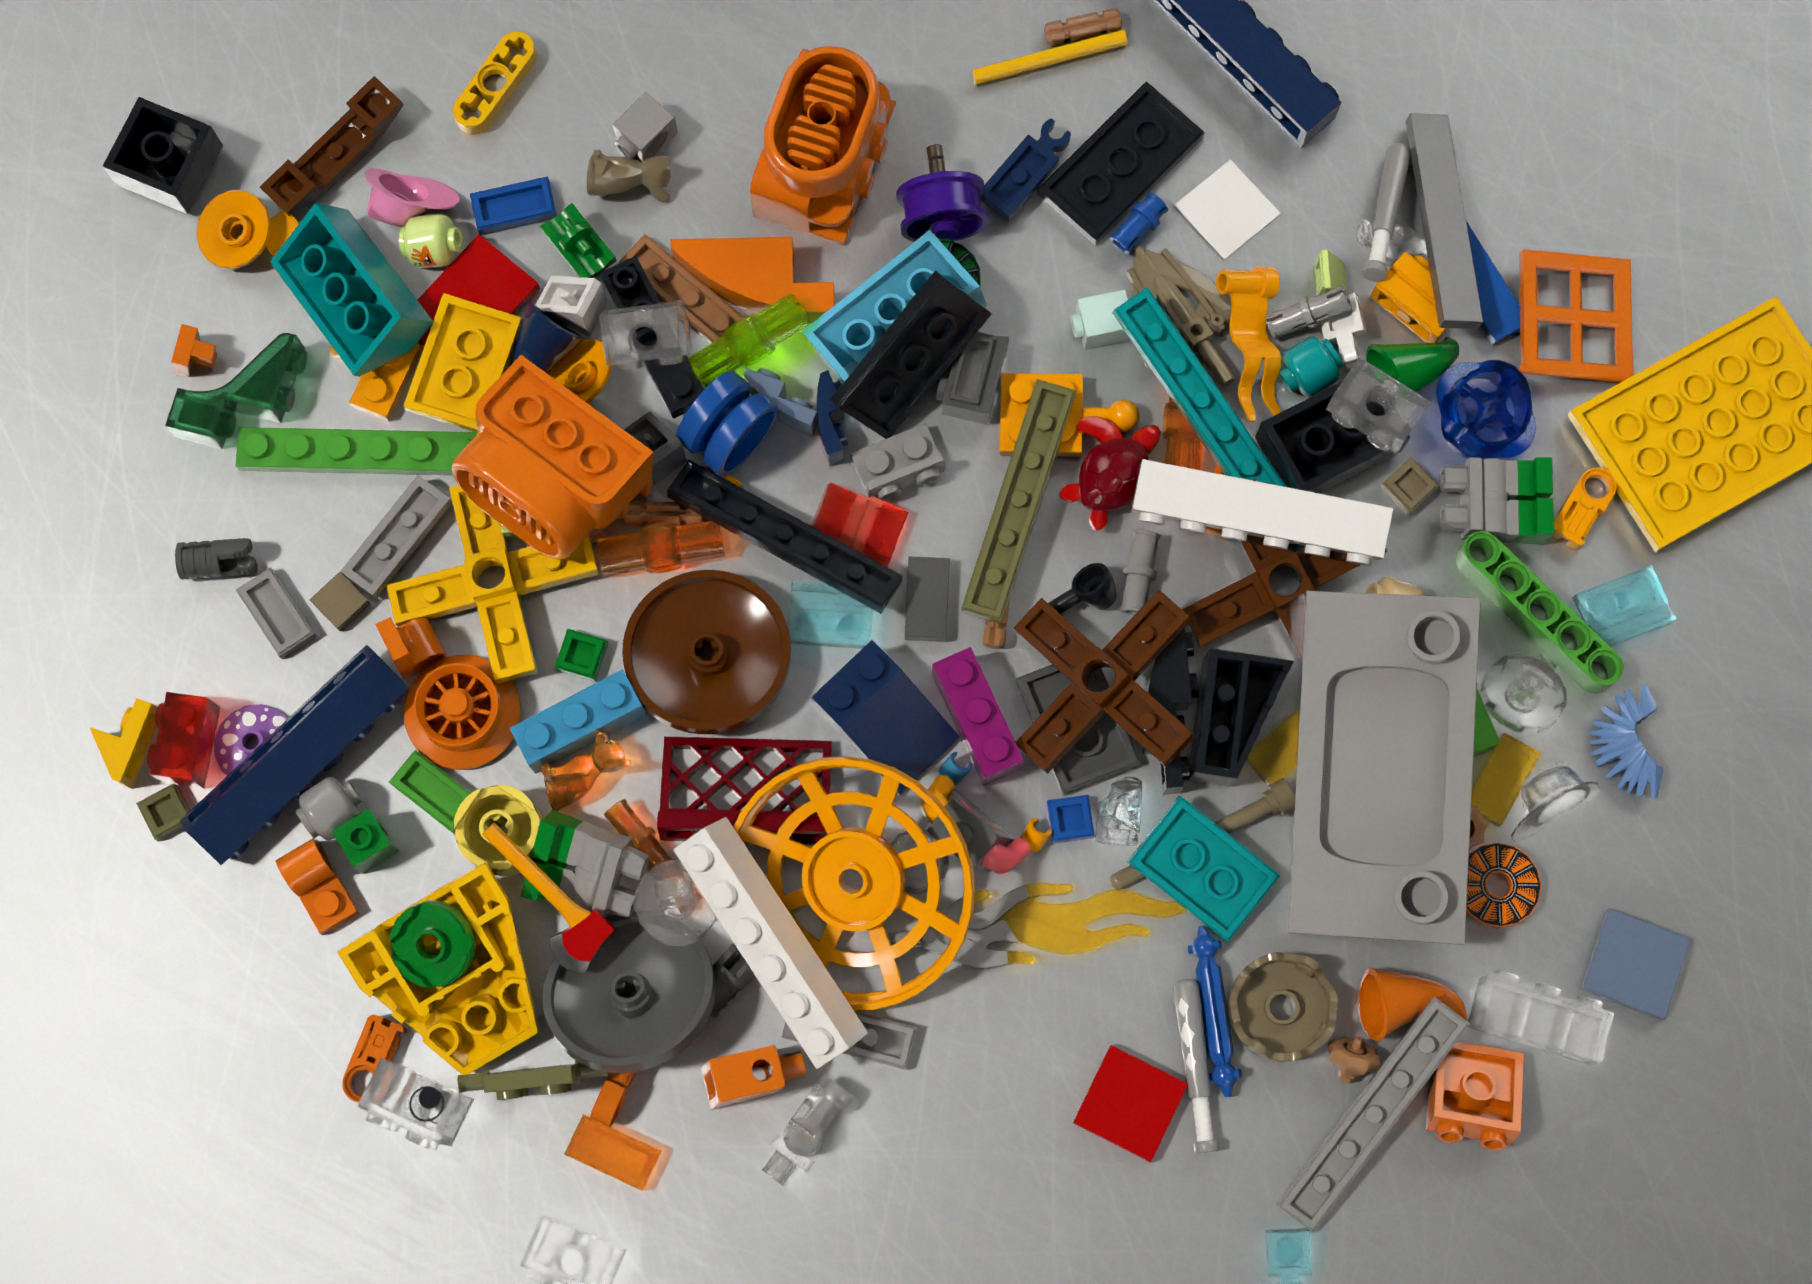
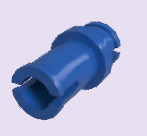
M1149 193L1142 203L1136 202L1131 208L1132 214L1110 236V240L1113 241L1112 243L1121 252L1129 255L1150 229L1155 230L1160 225L1159 219L1169 210L1165 202L1153 193Z

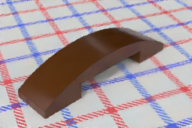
M375 76L346 103L349 110L294 164L288 159L260 186L261 190L288 216L319 198L353 169L382 137L403 107L402 101Z

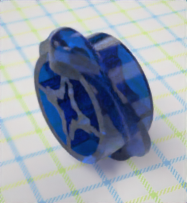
M1488 360L1476 363H1457L1442 373L1436 387V398L1441 414L1442 434L1454 452L1467 459L1469 457L1482 459L1511 458L1522 454L1530 447L1536 433V421L1532 411L1529 384L1518 368L1505 361ZM1471 379H1487L1496 388L1489 392H1484L1478 387L1473 389L1467 382ZM1508 396L1513 403L1514 416L1509 413L1506 407ZM1493 399L1487 411L1490 416L1479 421L1485 409L1483 404ZM1458 403L1461 404L1466 411V420L1464 424L1461 422L1459 417ZM1487 427L1494 432L1500 431L1505 437L1501 441L1496 442L1484 441L1476 435V432Z

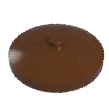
M691 571L662 582L651 590L637 605L628 621L624 634L623 665L626 676L642 706L657 720L667 726L688 733H724L752 722L762 715L777 699L790 670V635L787 623L778 605L766 591L754 582L726 571Z

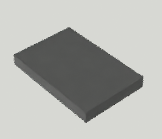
M1053 665L1016 678V684L1032 723L1071 683ZM1102 668L1094 671L1089 678L1088 688L1093 692H1102L1110 688ZM1104 713L1052 769V772L1063 796L1138 767L1141 762L1130 735Z

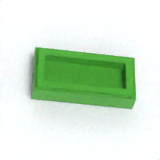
M414 750L389 783L455 835V814L463 800L471 793L417 750Z

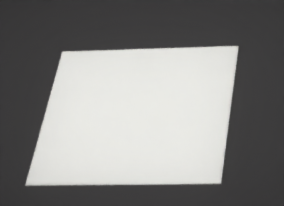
M1231 159L1174 205L1224 260L1281 214Z

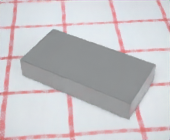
M271 567L236 589V592L281 659H284L317 637Z

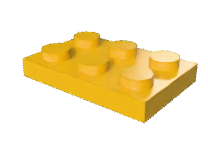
M443 293L403 405L405 411L477 433L476 404L506 371L523 323L522 318Z

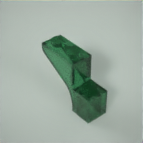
M282 333L224 386L209 391H190L177 388L165 426L176 438L223 449L226 438L232 437L236 427L235 412L282 423L285 412H290L294 404L295 389L293 386L297 374H302L307 363L306 348L297 335Z

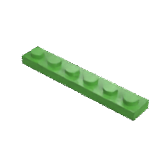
M238 427L235 467L239 471L453 476V460L477 433Z

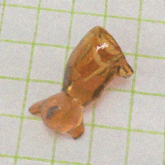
M607 731L596 735L592 753L576 755L571 761L560 766H555L548 761L541 764L546 792L552 810L559 811L584 797L593 787L601 773L615 772L632 765L631 760H625V751L620 744L612 741Z

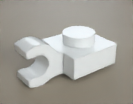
M1355 292L1347 294L1352 310L1320 321L1324 339H1328L1332 345L1338 344L1340 359L1343 365L1346 364L1348 371L1364 367L1356 338L1367 334L1360 299Z

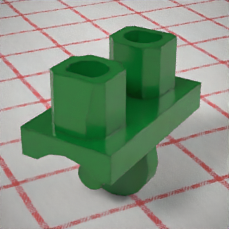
M573 203L568 205L558 216L540 225L541 231L578 277L596 278L600 275V272L606 270L617 261L615 255Z

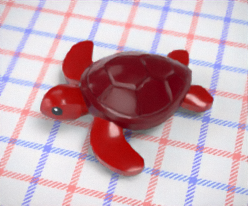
M1085 417L1076 425L1078 432L1096 439L1100 444L1092 448L1084 457L1079 472V483L1064 486L1059 492V497L1069 503L1081 499L1084 507L1090 510L1088 521L1094 531H1099L1106 526L1108 511L1118 510L1133 503L1142 459L1149 460L1148 454L1155 449L1160 440L1161 431L1158 426H1144L1132 435V439H1125L1116 424L1102 417Z

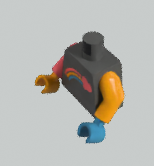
M953 752L940 766L939 775L928 790L938 798L956 822L965 839L973 870L1005 874L1025 859L1031 851H1041L1052 830L1049 829L1046 833L1037 831L1035 827L1039 819L1032 818L1020 838L1015 839L954 789V785H958L970 772L972 764L969 762L965 768H961L954 760L958 753ZM921 799L920 809L928 819L926 831L936 840L949 837L950 834L945 824L930 805Z

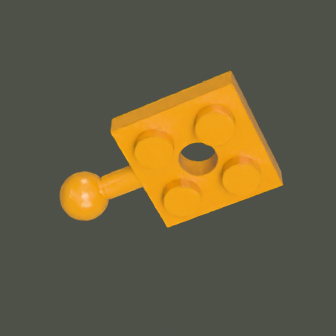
M1001 373L1000 456H1012L1037 379L1076 390L1075 401L1056 457H1082V433L1076 430V425L1085 417L1096 416L1111 420L1117 425L1120 432H1128L1134 429L1139 422V410L1129 400H1118L1109 408L1083 407V374Z

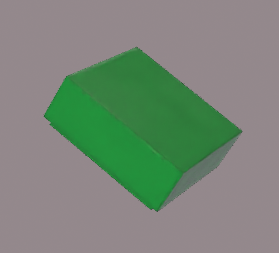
M567 628L554 668L557 671L596 682L608 641Z

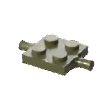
M575 1060V1064L490 1073L488 1069L481 1073L459 1074L457 1081L459 1093L484 1090V1093L496 1092L497 1100L528 1096V1088L540 1087L541 1095L565 1093L572 1091V1083L591 1077H606L608 1072L589 1068Z

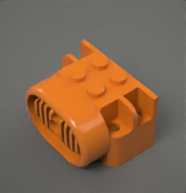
M835 46L819 47L812 50L803 48L798 58L788 67L765 124L764 147L751 182L750 197L753 217L844 246L861 198L868 199L872 191L875 176L871 175L874 163H881L884 158L888 140L884 138L896 106V101L890 100L889 90L883 83L877 80L871 66L857 53ZM821 119L830 121L823 125L814 123Z
M522 355L512 363L476 404L477 435L452 462V473L456 482L481 510L536 551L558 560L571 556L594 529L607 527L616 518L622 519L629 511V503L638 493L645 498L652 493L653 451Z

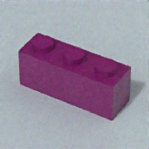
M969 647L933 663L932 675L983 785L985 786L1021 770L1024 759L972 648Z

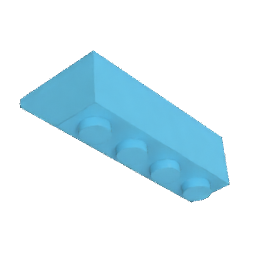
M931 230L922 235L802 331L836 379L840 380L841 384L850 376L935 270L984 307L987 306L978 283Z

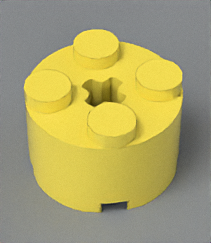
M496 785L481 788L469 794L460 804L455 814L454 829L456 842L463 856L476 867L487 862L495 876H514L519 871L482 833L494 822L501 827L505 825L508 829L507 835L532 859L534 857H531L540 821L543 817L534 803L523 792L514 787Z

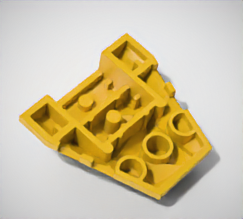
M487 862L453 879L337 951L360 990L369 997L375 996L393 1012L391 1016L401 1024L403 1022L407 1023L424 1038L422 1042L462 1075L472 1073L540 1031L509 898ZM428 900L446 902L460 910L470 922L476 939L475 956L468 971L453 983L442 987H420L407 980L401 974L391 956L394 953L392 943H390V932L396 918L409 907ZM425 934L423 939L425 949L432 955H439L441 950L440 941L432 934Z

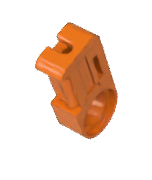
M370 1015L367 1018L342 1080L343 1091L349 1099L366 1104L374 1102L382 1095L392 1070L386 1067L391 1065L402 1038L399 1036L400 1033L407 1034L405 1026L377 1015ZM361 1071H369L375 1078V1087L366 1096L357 1095L352 1087L353 1078Z
M638 1072L609 1073L594 1104L590 1118L611 1127Z

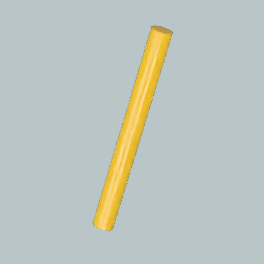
M1123 29L972 69L975 85L1125 46L1128 45L1126 32Z

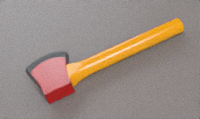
M494 822L482 835L561 913L569 925V928L550 937V947L553 956L567 970L585 973L596 951L615 930V927L596 908L588 911L572 901Z

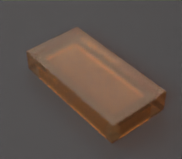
M582 1115L564 1155L644 1191L662 1151L586 1115Z

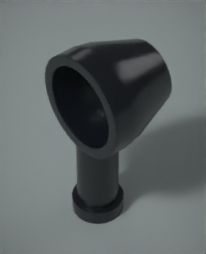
M1089 564L1075 575L1070 590L1048 602V604L1059 614L1064 613L1080 602H1084L1098 610L1107 609L1117 598L1114 578L1104 564Z

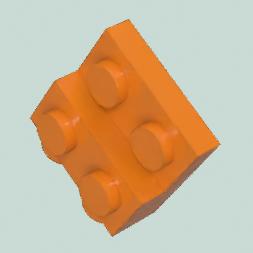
M1457 1041L1433 1073L1432 1085L1428 1090L1426 1130L1437 1132L1439 1140L1449 1143L1460 1142L1465 1137L1480 1140V1146L1487 1150L1498 1151L1505 1149L1507 1145L1512 1146L1521 1132L1524 1053Z

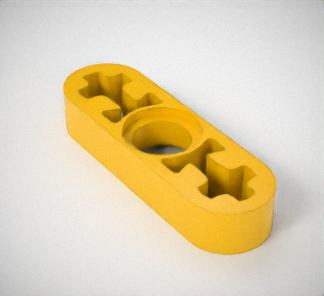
M513 31L503 36L455 101L453 115L458 127L463 132L472 135L484 132L533 67L537 54L534 43L529 35L524 32ZM523 46L525 55L517 54L512 59L510 49L518 50ZM509 63L511 65L513 73H511L507 68ZM491 75H502L506 79L504 87L498 91H489L484 87L485 80ZM477 93H479V94L482 96V98H483V100L481 101V103H480V100H479V98H478ZM478 106L480 117L477 119L472 116L467 121L464 112L466 110L473 112Z

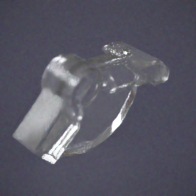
M1365 219L1356 228V238L1361 246L1371 248L1373 227ZM1396 222L1393 237L1389 240L1385 264L1393 266L1406 251L1413 257L1419 255L1424 258L1427 254L1425 240H1421L1411 227L1401 222Z

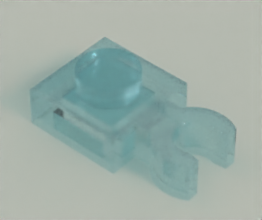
M1309 1228L1265 1230L1268 1277H1280V1281L1277 1284H1303L1300 1281V1276H1313Z

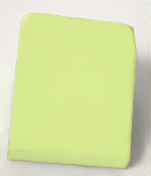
M1321 250L1314 264L1316 296L1343 285L1347 293L1344 262L1329 250Z

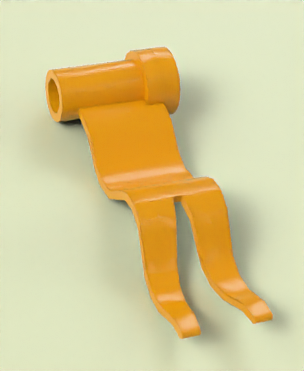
M1258 266L1253 270H1220L1216 278L1218 292L1220 294H1230L1231 315L1229 333L1232 342L1242 351L1244 356V370L1238 385V398L1246 414L1247 422H1256L1251 392L1261 367L1262 358L1264 359V373L1261 382L1262 398L1273 416L1282 412L1275 398V384L1281 368V355L1278 348L1269 341L1266 333L1265 318L1268 312L1267 299H1273L1277 295L1280 285L1279 274L1274 267Z

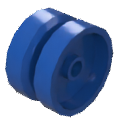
M735 371L723 373L706 387L688 409L676 432V436L683 444V447L692 454H699L705 451V465L720 477H726L733 473L753 454L769 433L779 412L778 406L763 394L750 396V383Z

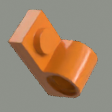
M391 617L375 624L404 681L422 672L434 662L446 657V653L429 619L426 617L414 619L398 627L395 626Z
M313 838L275 860L285 882L293 893L299 896L321 935L328 933L360 914L323 846L317 839Z

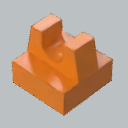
M181 324L171 361L174 374L190 377L193 366L214 369L217 358L216 346L200 341L199 331L196 327Z

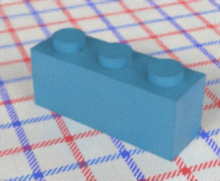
M622 669L509 729L527 764L534 773H537L647 714Z

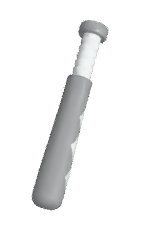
M1400 143L1391 145L1386 152L1372 229L1373 242L1370 258L1362 269L1363 276L1373 282L1384 280L1388 272L1385 259L1389 240L1393 237L1411 157L1410 149Z
M1193 979L1179 980L1173 986V993L1188 1083L1189 1099H1192L1197 1142L1193 1143L1194 1153L1219 1151V1141L1214 1140L1212 1118L1209 1109L1210 1103L1208 1101L1209 1097H1211L1199 985Z

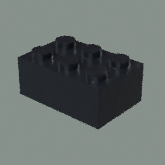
M1370 367L1261 422L1255 435L1265 456L1286 487L1319 494L1399 454L1411 438Z

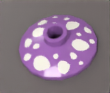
M263 704L246 705L232 712L220 724L214 739V756L221 771L229 775L256 749L248 750L246 748V741L249 737L258 736L259 746L288 718L278 709Z

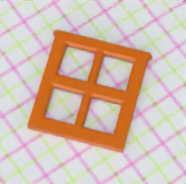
M1523 249L1519 253L1521 365L1518 367V370L1522 374L1622 382L1633 376L1631 259ZM1537 269L1569 272L1570 307L1538 305ZM1581 273L1613 276L1614 312L1582 309ZM1538 322L1570 325L1571 361L1539 358ZM1582 326L1614 329L1615 365L1583 362Z

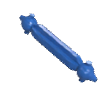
M1198 926L1197 937L1193 944L1188 946V953L1194 954L1199 958L1196 976L1200 990L1208 1055L1216 1065L1212 1073H1209V1082H1214L1220 1087L1224 1097H1231L1233 1085L1236 1083L1237 1078L1242 1077V1071L1230 1064L1234 1053L1221 966L1214 958L1217 950L1222 949V942L1220 940L1216 941L1210 936L1205 926Z

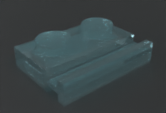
M1652 565L1577 593L1572 597L1582 620L1610 647L1672 624L1677 620L1675 614L1672 615L1668 607L1669 601Z
M792 581L788 619L791 644L862 649L871 641L873 609L827 584Z

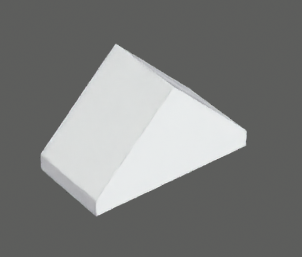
M551 275L536 306L562 325L590 337L608 302L602 284L596 278Z

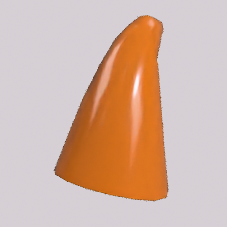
M1370 968L1365 971L1361 979L1358 993L1359 1019L1364 1031L1375 1041L1383 1039L1399 1027L1416 1019L1433 996L1466 1021L1467 1013L1464 1002L1455 991L1429 978L1399 971Z

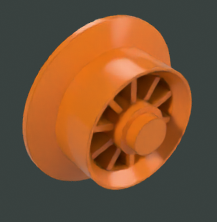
M475 655L449 656L429 665L412 683L404 704L405 728L414 747L432 763L453 770L474 769L495 760L509 747L514 739L509 728L520 723L521 720L520 697L513 681L497 684L494 680L490 660Z

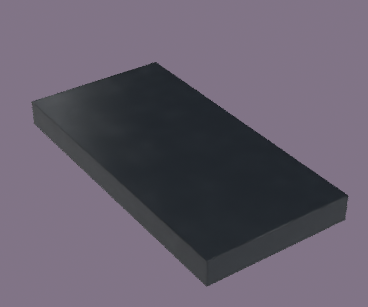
M1146 81L1038 188L1037 194L1096 246L1131 211L1136 202H1140L1203 139L1205 132Z
M935 270L830 400L836 407L883 438L891 437L992 313Z

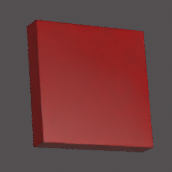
M1110 1045L1072 1124L1151 1163L1188 1083Z

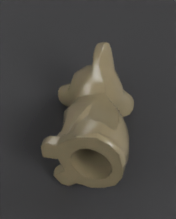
M594 150L587 169L588 195L605 197L608 194L624 192L643 184L658 201L669 202L670 193L666 186L671 178L670 158L665 155L647 157L640 162L630 157L606 156L602 154L601 150Z

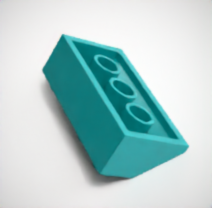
M315 203L270 261L354 376L360 377L411 351L433 323L432 319L348 209Z

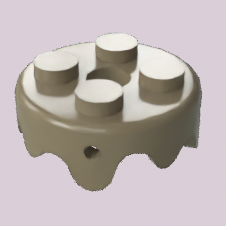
M1274 952L1251 962L1234 980L1229 992L1227 1005L1229 1021L1242 1045L1253 1054L1271 1061H1295L1315 1052L1333 1035L1336 1028L1338 997L1335 988L1324 975L1319 963L1314 959L1304 955ZM1275 996H1285L1291 1001L1293 1013L1289 1019L1279 1020L1272 1015L1270 1002Z

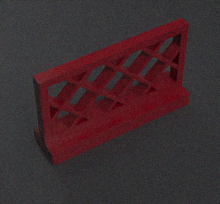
M664 736L660 809L657 816V830L660 841H686L704 827L724 817H727L731 825L734 826L742 811L740 809L750 801L758 790L774 777L784 772L788 767L796 766L795 761L805 752L823 753V757H831L832 741ZM673 749H691L700 759L682 773L672 763ZM701 750L709 751L706 754H704ZM722 750H733L741 761L724 774L711 759ZM743 751L751 752L748 755H746ZM763 751H774L783 762L770 774L766 775L753 760ZM785 752L793 753L790 756H788ZM704 765H707L719 780L702 794L689 778ZM748 766L762 781L744 795L731 779ZM831 769L815 772L818 779L822 776V786L825 792L829 794ZM673 772L677 779L671 783V773ZM683 784L698 798L686 809L669 808L670 795ZM800 784L788 796L782 790H779L776 795L782 801L771 811H760L752 825L777 834L786 819L798 809L793 801L805 791ZM726 785L740 800L729 810H720L709 799ZM703 804L707 807V809H698ZM787 806L791 809V811H783V810H784ZM817 812L802 821L792 833L790 839L805 845H815L826 836L827 832Z

